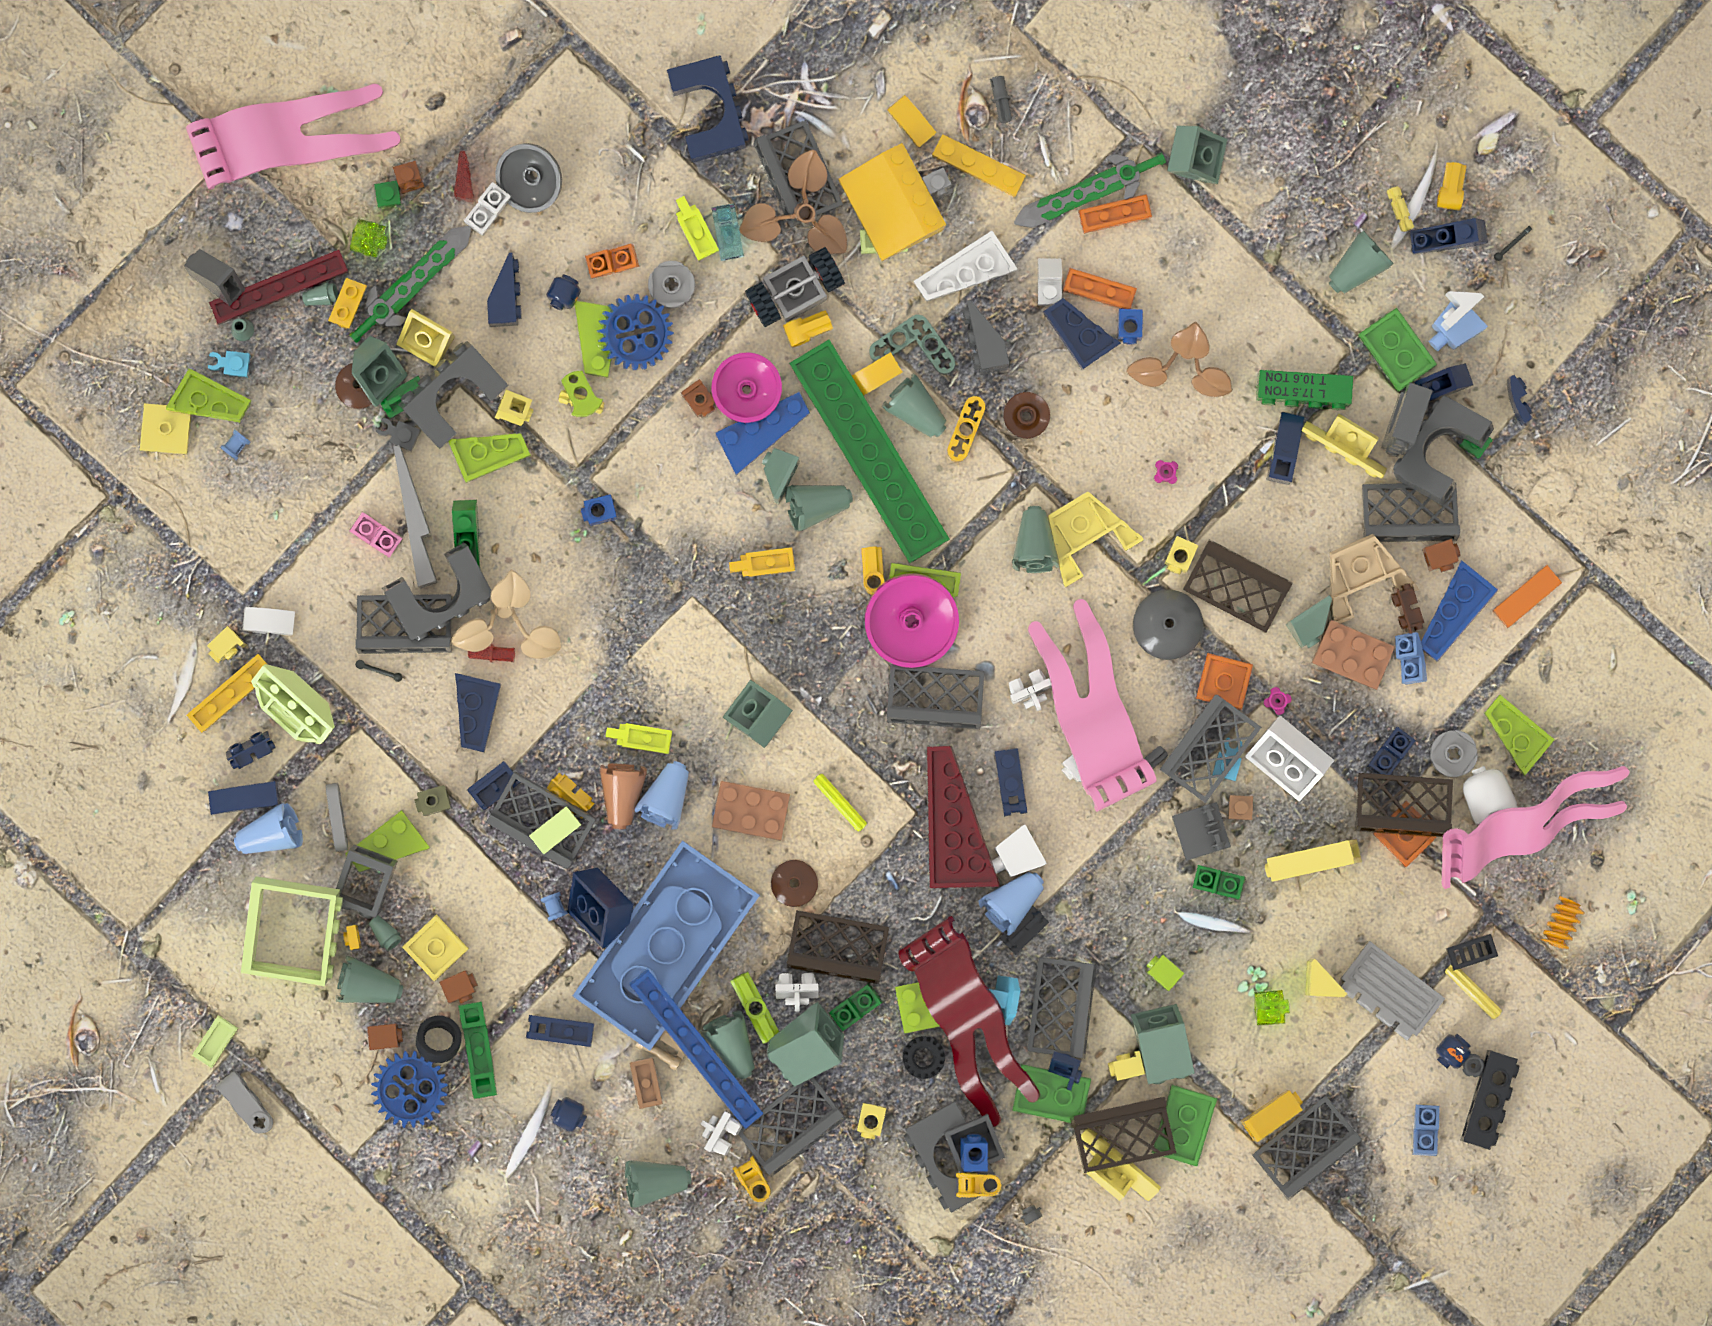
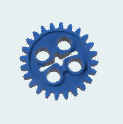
M634 294L633 300L629 295H625L624 302L617 298V306L614 304L608 305L611 312H602L606 320H599V323L604 325V329H599L597 332L604 334V337L600 338L598 342H605L606 345L601 350L610 351L607 356L608 359L616 357L615 365H619L623 361V369H628L630 364L632 370H637L638 365L642 369H647V362L650 366H655L654 358L659 361L663 360L660 353L669 352L665 344H672V341L667 339V336L673 335L674 332L668 331L667 327L673 325V322L665 321L669 313H661L664 308L663 305L655 307L656 299L648 303L647 295L643 296L641 301L639 294ZM642 312H646L649 317L645 325L639 320ZM620 317L626 320L624 330L617 326V320ZM649 326H655V329L652 331L643 332L632 336H626L619 339L616 338V335L620 333L633 331L635 329H642ZM648 334L654 339L652 347H648L645 344V337ZM625 340H629L632 344V349L629 353L625 352L622 347Z
M404 1051L403 1058L396 1053L394 1054V1062L389 1058L386 1059L387 1067L379 1065L382 1074L374 1073V1076L379 1081L371 1083L372 1086L377 1087V1091L372 1092L371 1095L378 1096L379 1099L373 1104H381L382 1107L378 1113L386 1111L385 1120L394 1117L393 1125H396L401 1120L403 1128L407 1126L408 1122H411L412 1127L415 1128L417 1120H419L423 1126L425 1125V1117L431 1121L434 1120L432 1112L440 1114L441 1111L437 1106L446 1104L441 1100V1097L448 1096V1093L442 1091V1088L449 1085L448 1083L441 1082V1079L446 1077V1074L439 1075L438 1071L441 1069V1065L433 1067V1062H427L422 1056L418 1058L417 1051L413 1052L412 1057H409L408 1052ZM405 1066H410L414 1070V1075L411 1079H405L402 1075V1070ZM393 1076L399 1077L406 1085L414 1084L413 1090L423 1096L427 1102L423 1103L412 1093L406 1095L407 1089L396 1082ZM425 1080L431 1082L433 1086L429 1094L423 1093L420 1089L421 1083ZM390 1085H396L399 1088V1095L396 1098H391L387 1093ZM409 1099L415 1100L418 1104V1109L414 1113H410L406 1109V1102Z

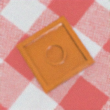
M1207 653L1196 699L1210 702L1215 694H1218L1236 709L1242 710L1253 664Z
M1405 801L1401 806L1405 809L1410 804ZM1413 807L1407 810L1412 818L1419 819L1421 817ZM1398 808L1390 817H1396L1401 812ZM1373 833L1405 867L1437 838Z

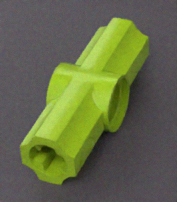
M747 971L736 976L730 982L762 1044H764L779 1033V1030ZM757 1001L762 1004V1009L759 1013L753 1014L749 1011V1005Z

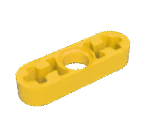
M972 396L964 404L947 449L948 457L952 461L961 462L969 453L985 411V403L980 397ZM974 401L978 402V407L981 408L980 411L976 410L973 416L974 419H978L977 422L970 418H963L964 414L969 417L971 408L968 405L973 404ZM963 423H970L973 427V432L968 436L960 433L959 427ZM955 436L962 440H969L968 444L963 442L961 450L964 451V454H959L958 457H955L954 451L951 450L952 447L956 448L959 440H955Z

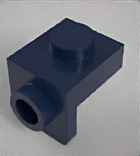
M1054 1051L1048 1072L1068 1078L1067 1090L1071 1091L1074 1083L1079 1084L1083 1073L1082 1070H1079L1081 1060L1070 1057L1068 1054Z

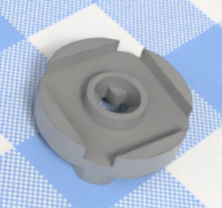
M666 261L659 264L650 274L648 288L652 298L657 300V304L663 305L665 308H679L690 301L695 291V280L691 271L682 263ZM671 278L674 279L675 283H678V287H675L674 291H670L668 287H665V283H669Z
M1454 730L1442 733L1435 738L1430 748L1429 758L1433 767L1440 774L1447 777H1459L1467 774L1474 768L1478 754L1475 741L1471 736L1463 731ZM1456 747L1459 750L1457 754L1460 757L1459 759L1453 758L1451 760L1449 759L1450 754L1448 750L1449 748L1453 750Z

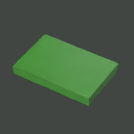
M1397 307L1358 334L1361 341L1398 392L1437 365Z
M1021 1064V1067L1040 1091V1097L1036 1102L1031 1103L1017 1088L1012 1111L1071 1123V1117L1084 1114L1091 1083L1090 1078L1081 1077L1079 1084L1074 1083L1070 1091L1067 1090L1068 1078L1048 1072L1047 1069Z
M1171 1085L1166 1101V1110L1176 1154L1163 1157L1198 1166L1217 1098ZM1161 1118V1122H1160V1125H1159L1158 1130L1160 1129V1127H1161L1162 1124H1163L1162 1118ZM1159 1135L1153 1147L1161 1152L1169 1150L1167 1140Z

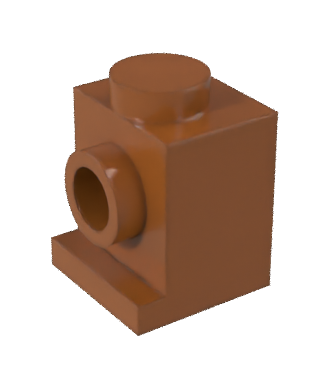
M416 161L393 167L402 194L425 188Z
M700 379L681 392L682 397L697 417L703 415L705 418L715 411L714 406L716 404ZM699 395L703 396L704 402L697 403L695 401L696 397Z

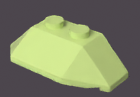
M264 664L251 682L253 687H255L261 709L295 740L322 744L335 728L329 703L294 671Z

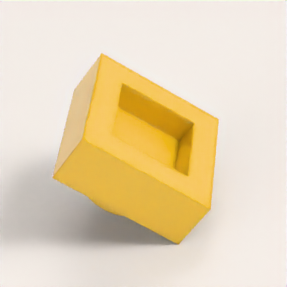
M358 925L346 926L347 932H343L345 946H349L350 950L361 949Z

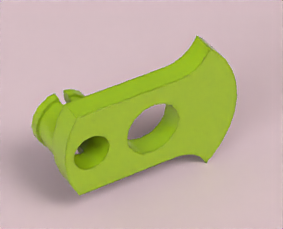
M583 371L571 372L561 380L574 407L571 413L572 416L586 417L592 415L600 408L603 399L595 396ZM571 379L578 380L576 383L570 382ZM578 388H583L587 391V396L579 400L574 396V391Z

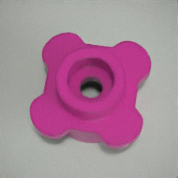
M1158 460L1155 464L1157 472L1154 480L1157 483L1162 481L1169 482V484L1176 483L1177 477L1175 475L1178 464L1175 461L1164 462L1163 460Z
M1273 687L1270 696L1264 700V706L1266 708L1270 707L1275 710L1277 715H1281L1292 698L1289 694L1281 692L1280 688Z

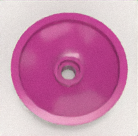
M738 353L730 356L719 365L712 379V396L716 406L726 417L737 422L752 423L766 418L774 411L781 398L782 382L779 372L768 359L755 353ZM743 387H750L751 392L744 394L742 391Z

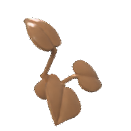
M815 150L807 151L798 156L788 171V181L791 187L796 189L802 188L803 203L795 207L794 214L776 217L773 207L768 204L759 203L748 209L739 227V232L746 238L758 242H767L775 239L780 234L781 228L777 221L796 218L803 223L811 222L814 225L807 235L808 243L814 251L826 247L830 254H844L847 250V237L842 223L836 217L828 214L821 216L817 223L814 219L815 210L808 204L806 189L811 192L818 191L827 181L826 167Z
M1197 322L1192 323L1187 328L1173 335L1171 347L1175 352L1166 365L1162 366V362L1158 358L1146 357L1133 362L1126 371L1130 377L1142 385L1148 387L1160 386L1167 380L1165 370L1169 369L1177 355L1180 354L1184 359H1195L1198 375L1192 378V385L1199 393L1210 397H1220L1233 391L1231 379L1222 369L1209 367L1204 369L1203 372L1201 371L1199 359L1208 355L1210 345L1207 336Z

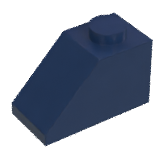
M1466 363L1448 367L1414 382L1416 385L1433 390L1429 402L1441 398L1443 395L1447 396L1473 386Z

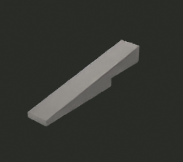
M400 445L394 446V453L417 585L421 589L438 583L423 538L432 535Z

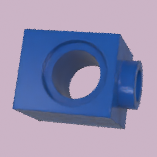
M1119 309L1117 340H1123V344H1137V341H1141L1143 309ZM1126 322H1133L1136 325V331L1133 333L1125 331L1124 324Z
M611 494L583 501L585 507L581 508L584 522L588 521L590 526L617 520ZM596 505H602L605 508L604 514L600 517L592 515V509Z
M970 1134L967 1135V1138H961V1167L964 1172L988 1171V1143L981 1135ZM972 1148L980 1149L977 1156L970 1157L968 1155Z

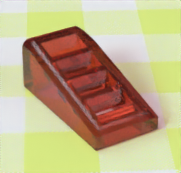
M460 151L454 197L456 201L474 202L468 157L465 151Z

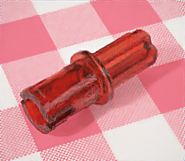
M491 644V646L482 651H468V658L490 660V663H493V661L514 663L515 648L495 647L494 644Z

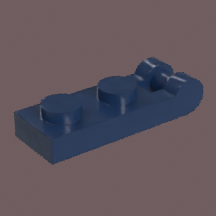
M1018 748L995 751L1004 817L1011 816V813L1017 812L1026 814L1027 805ZM1018 796V803H1009V797Z
M529 1015L528 1017L530 1027L529 1031H526L527 1039L591 1047L594 1023ZM539 1024H546L545 1034L538 1033Z

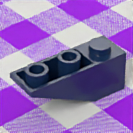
M1478 218L1410 231L1413 254L1467 248L1488 243L1485 220Z
M508 253L487 300L488 324L490 327L518 326V319H522L521 305H517L516 297L521 296L520 282L515 281V273H519V261L514 259L513 253Z
M1281 412L1266 480L1290 485L1292 482L1302 434L1301 430L1304 423L1303 416Z

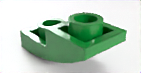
M1198 865L1192 888L1241 900L1246 877Z
M868 983L831 1010L829 1014L843 1032L883 1003V1001L870 983Z

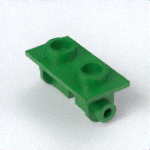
M419 375L397 387L383 399L381 406L389 419L404 411L398 404L406 392L413 391L419 386Z

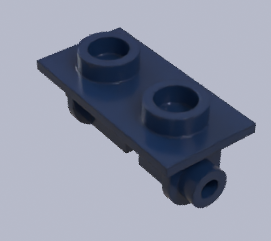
M268 730L263 733L257 732L249 738L250 740L242 744L238 742L229 747L228 751H226V757L228 761L231 760L230 764L233 769H241L254 762L250 755L253 752L257 759L273 752L272 750L276 746L270 740Z

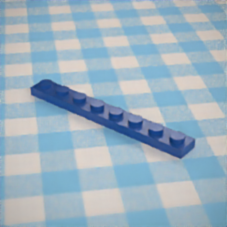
M648 969L629 983L631 988L745 1129L764 1114Z

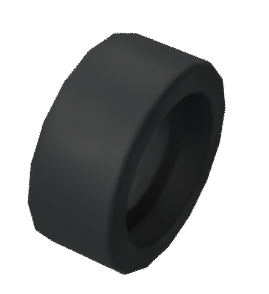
M439 1015L429 1017L420 1024L417 1031L416 1048L419 1054L430 1062L444 1063L450 1061L457 1055L460 1048L462 1032L458 1024L451 1018ZM433 1028H442L452 1035L451 1046L443 1051L430 1048L425 1042L427 1031Z

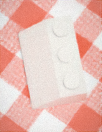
M1280 715L1245 756L1299 802L1334 762V759Z

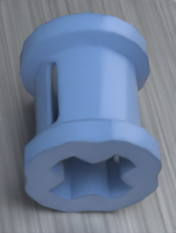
M234 430L232 437L225 445H221L220 448L237 461L239 458L238 454L246 445L250 444V441Z
M560 892L540 899L545 904L549 914L548 921L568 914L560 900Z

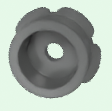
M1471 1054L1462 1065L1464 1074L1469 1077H1479L1483 1068L1485 1069L1484 1060L1480 1059V1056L1477 1054Z
M1032 1205L1022 1210L1023 1216L1020 1219H1023L1026 1225L1043 1217L1040 1212L1042 1208L1036 1209L1035 1205Z

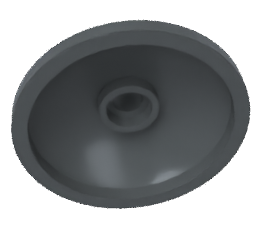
M531 143L517 144L506 150L497 163L495 172L496 184L511 196L508 204L522 212L536 213L550 207L559 197L562 188L561 169L552 154L543 147ZM533 171L537 173V178L533 176Z
M1160 590L1148 595L1137 607L1133 618V632L1138 644L1146 653L1158 659L1174 660L1187 655L1197 646L1203 632V617L1198 605L1188 595L1176 590ZM1171 619L1174 623L1173 627H1166L1165 621Z

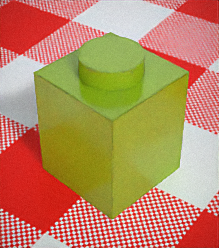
M1155 955L1146 965L1149 968L1146 973L1166 991H1170L1184 975L1164 955H1161L1159 958Z

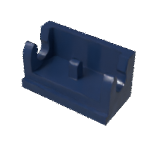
M503 761L469 787L467 791L485 811L500 799L514 772ZM516 779L512 787L515 788L521 782Z

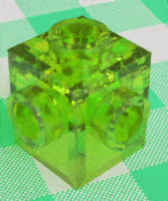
M359 219L352 232L350 250L377 258L380 250H385L388 237L384 236L386 226Z
M1283 990L1254 992V1011L1257 1026L1285 1024V1014H1289L1288 999L1284 1000Z

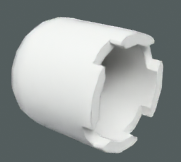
M1485 766L1472 771L1473 776L1469 777L1463 785L1464 796L1476 825H1480L1486 817L1497 811L1507 808H1518L1509 783L1500 770H1486Z

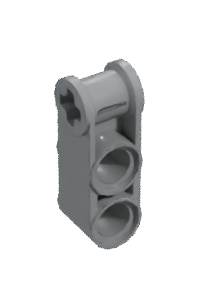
M232 1071L216 1084L219 1092L230 1102L235 1112L253 1132L266 1133L271 1130L273 1126L271 1115L263 1107L255 1093L248 1088L238 1072ZM257 1118L266 1119L264 1128L256 1126L258 1124Z

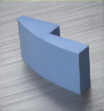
M1414 632L1395 636L1396 659L1401 660L1402 683L1409 685L1426 682V664L1419 634Z
M1415 1105L1413 1155L1437 1156L1439 1106Z

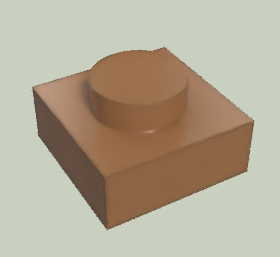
M1229 795L1228 819L1252 820L1253 796Z

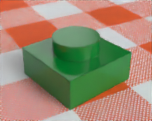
M397 181L374 184L378 208L402 205Z
M1489 437L1482 448L1466 439L1459 446L1479 459L1493 439Z

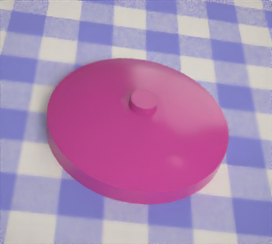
M903 574L887 580L873 593L866 607L865 629L870 644L883 659L897 666L914 668L937 661L951 648L958 633L959 614L952 595L940 582L925 575Z

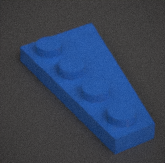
M1462 560L1421 641L1423 651L1436 662L1440 660L1498 592L1497 588Z

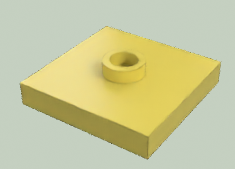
M144 403L140 450L188 455L191 414L166 410L167 405Z
M437 914L402 946L433 981H436L469 950Z

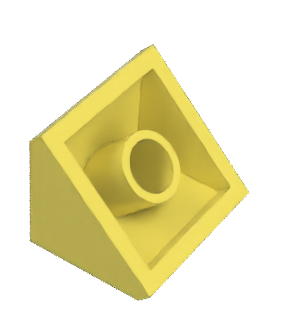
M411 309L396 345L436 367L444 357L455 336L453 332Z
M1316 959L1307 961L1306 996L1345 997L1347 995Z

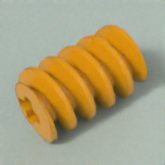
M1559 896L1558 899L1563 905H1555V909L1559 912L1551 913V917L1555 922H1547V926L1551 930L1543 931V934L1548 939L1540 940L1560 949H1569L1565 940L1573 941V938L1568 933L1577 932V929L1572 924L1581 923L1576 915H1584L1585 912L1580 908V904Z

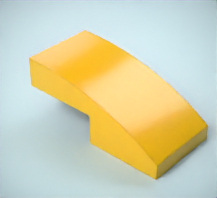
M903 95L887 109L899 127L906 132L917 147L922 146L937 133L906 95Z
M890 352L851 376L864 396L901 374L902 370Z

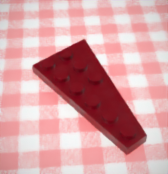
M952 746L927 747L930 888L1001 887Z

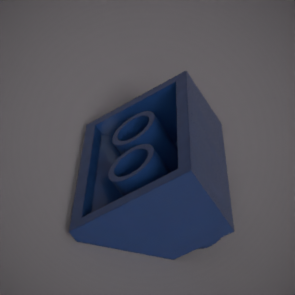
M598 867L573 872L567 912L602 949L607 948L630 924L633 903Z

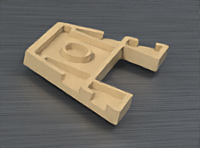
M1373 534L1330 552L1332 620L1341 624L1355 618L1347 595L1390 577L1393 586L1399 588V591L1402 590L1401 585L1407 583L1414 587V591L1419 590L1418 586Z

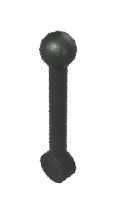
M1529 225L1501 252L1495 253L1494 259L1501 261L1503 255L1533 228Z
M362 660L356 661L355 664L358 669L365 668L392 677L396 682L401 681L403 678L401 673H392L365 664Z

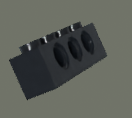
M1487 1050L1484 1060L1485 1069L1483 1068L1479 1076L1460 1141L1488 1150L1491 1149V1146L1496 1145L1499 1133L1496 1132L1498 1123H1503L1506 1110H1503L1505 1100H1510L1513 1090L1510 1084L1512 1078H1516L1519 1071L1518 1059ZM1497 1071H1500L1504 1076L1503 1082L1499 1085H1496L1492 1080L1493 1074ZM1489 1094H1494L1497 1098V1103L1493 1107H1488L1485 1102ZM1486 1116L1490 1120V1126L1486 1130H1482L1478 1123L1482 1117Z

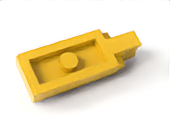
M792 547L746 553V555H740L741 561L729 562L730 573L742 572L743 577L795 571Z

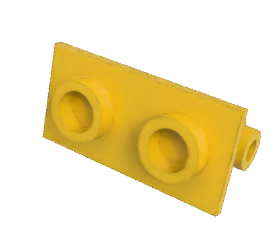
M346 278L328 321L338 324V326L344 329H349L367 285Z
M558 773L547 786L550 792L585 812L589 811L595 804L592 802L593 798L581 788L574 794L572 790L577 785L565 774Z

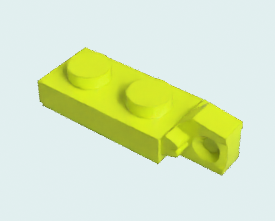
M685 196L676 199L680 212L676 213L677 220L697 260L700 261L718 252L719 249L699 209L696 208L695 204L689 206Z
M626 723L620 724L619 729L607 727L605 737L617 739L616 745H621L622 747L669 754L672 731Z

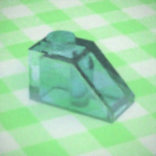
M735 204L711 207L721 261L744 257Z

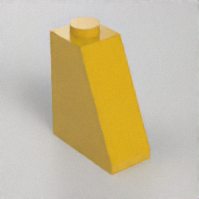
M1286 1090L1240 1121L1252 1140L1258 1142L1302 1111L1300 1105L1303 1102L1296 1092L1291 1093L1290 1090Z

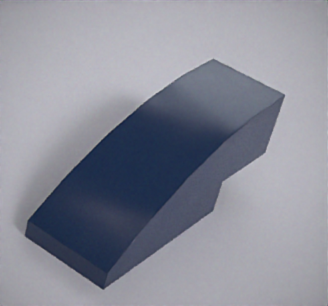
M276 781L208 791L211 815L272 807L280 804L278 783Z

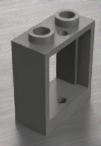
M354 844L348 851L336 889H340L339 897L343 898L342 909H353L358 911L363 917L376 918L381 912L398 861ZM353 862L385 873L374 906L342 894Z

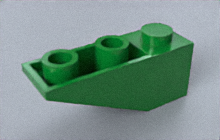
M455 500L452 506L454 547L465 543L480 568L477 500Z

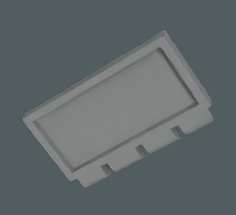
M1368 941L1340 978L1344 981L1341 987L1350 998L1353 999L1358 992L1361 994L1356 1001L1359 1005L1370 1013L1376 1007L1380 1008L1375 1015L1388 1027H1391L1397 1021L1398 1025L1394 1031L1405 1040H1408L1412 1034L1417 1036L1445 1000L1442 995L1371 941Z

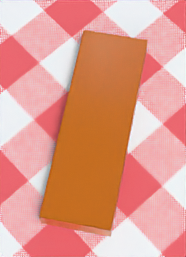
M1147 194L1078 211L1084 234L1152 218Z
M1070 268L1063 291L1116 308L1131 309L1137 288Z
M1546 565L1492 611L1509 628L1562 582Z

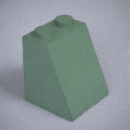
M817 1002L769 1040L767 1055L769 1060L781 1070L783 1077L789 1080L795 1087L841 1063L844 1034Z
M1177 1004L1131 1014L1148 1084H1162L1166 1080L1174 1078L1183 1079L1191 1074H1195L1184 1021Z

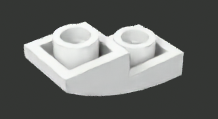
M492 182L478 199L476 206L464 219V223L483 236L501 213L511 196Z
M245 607L242 631L291 636L293 635L295 611Z

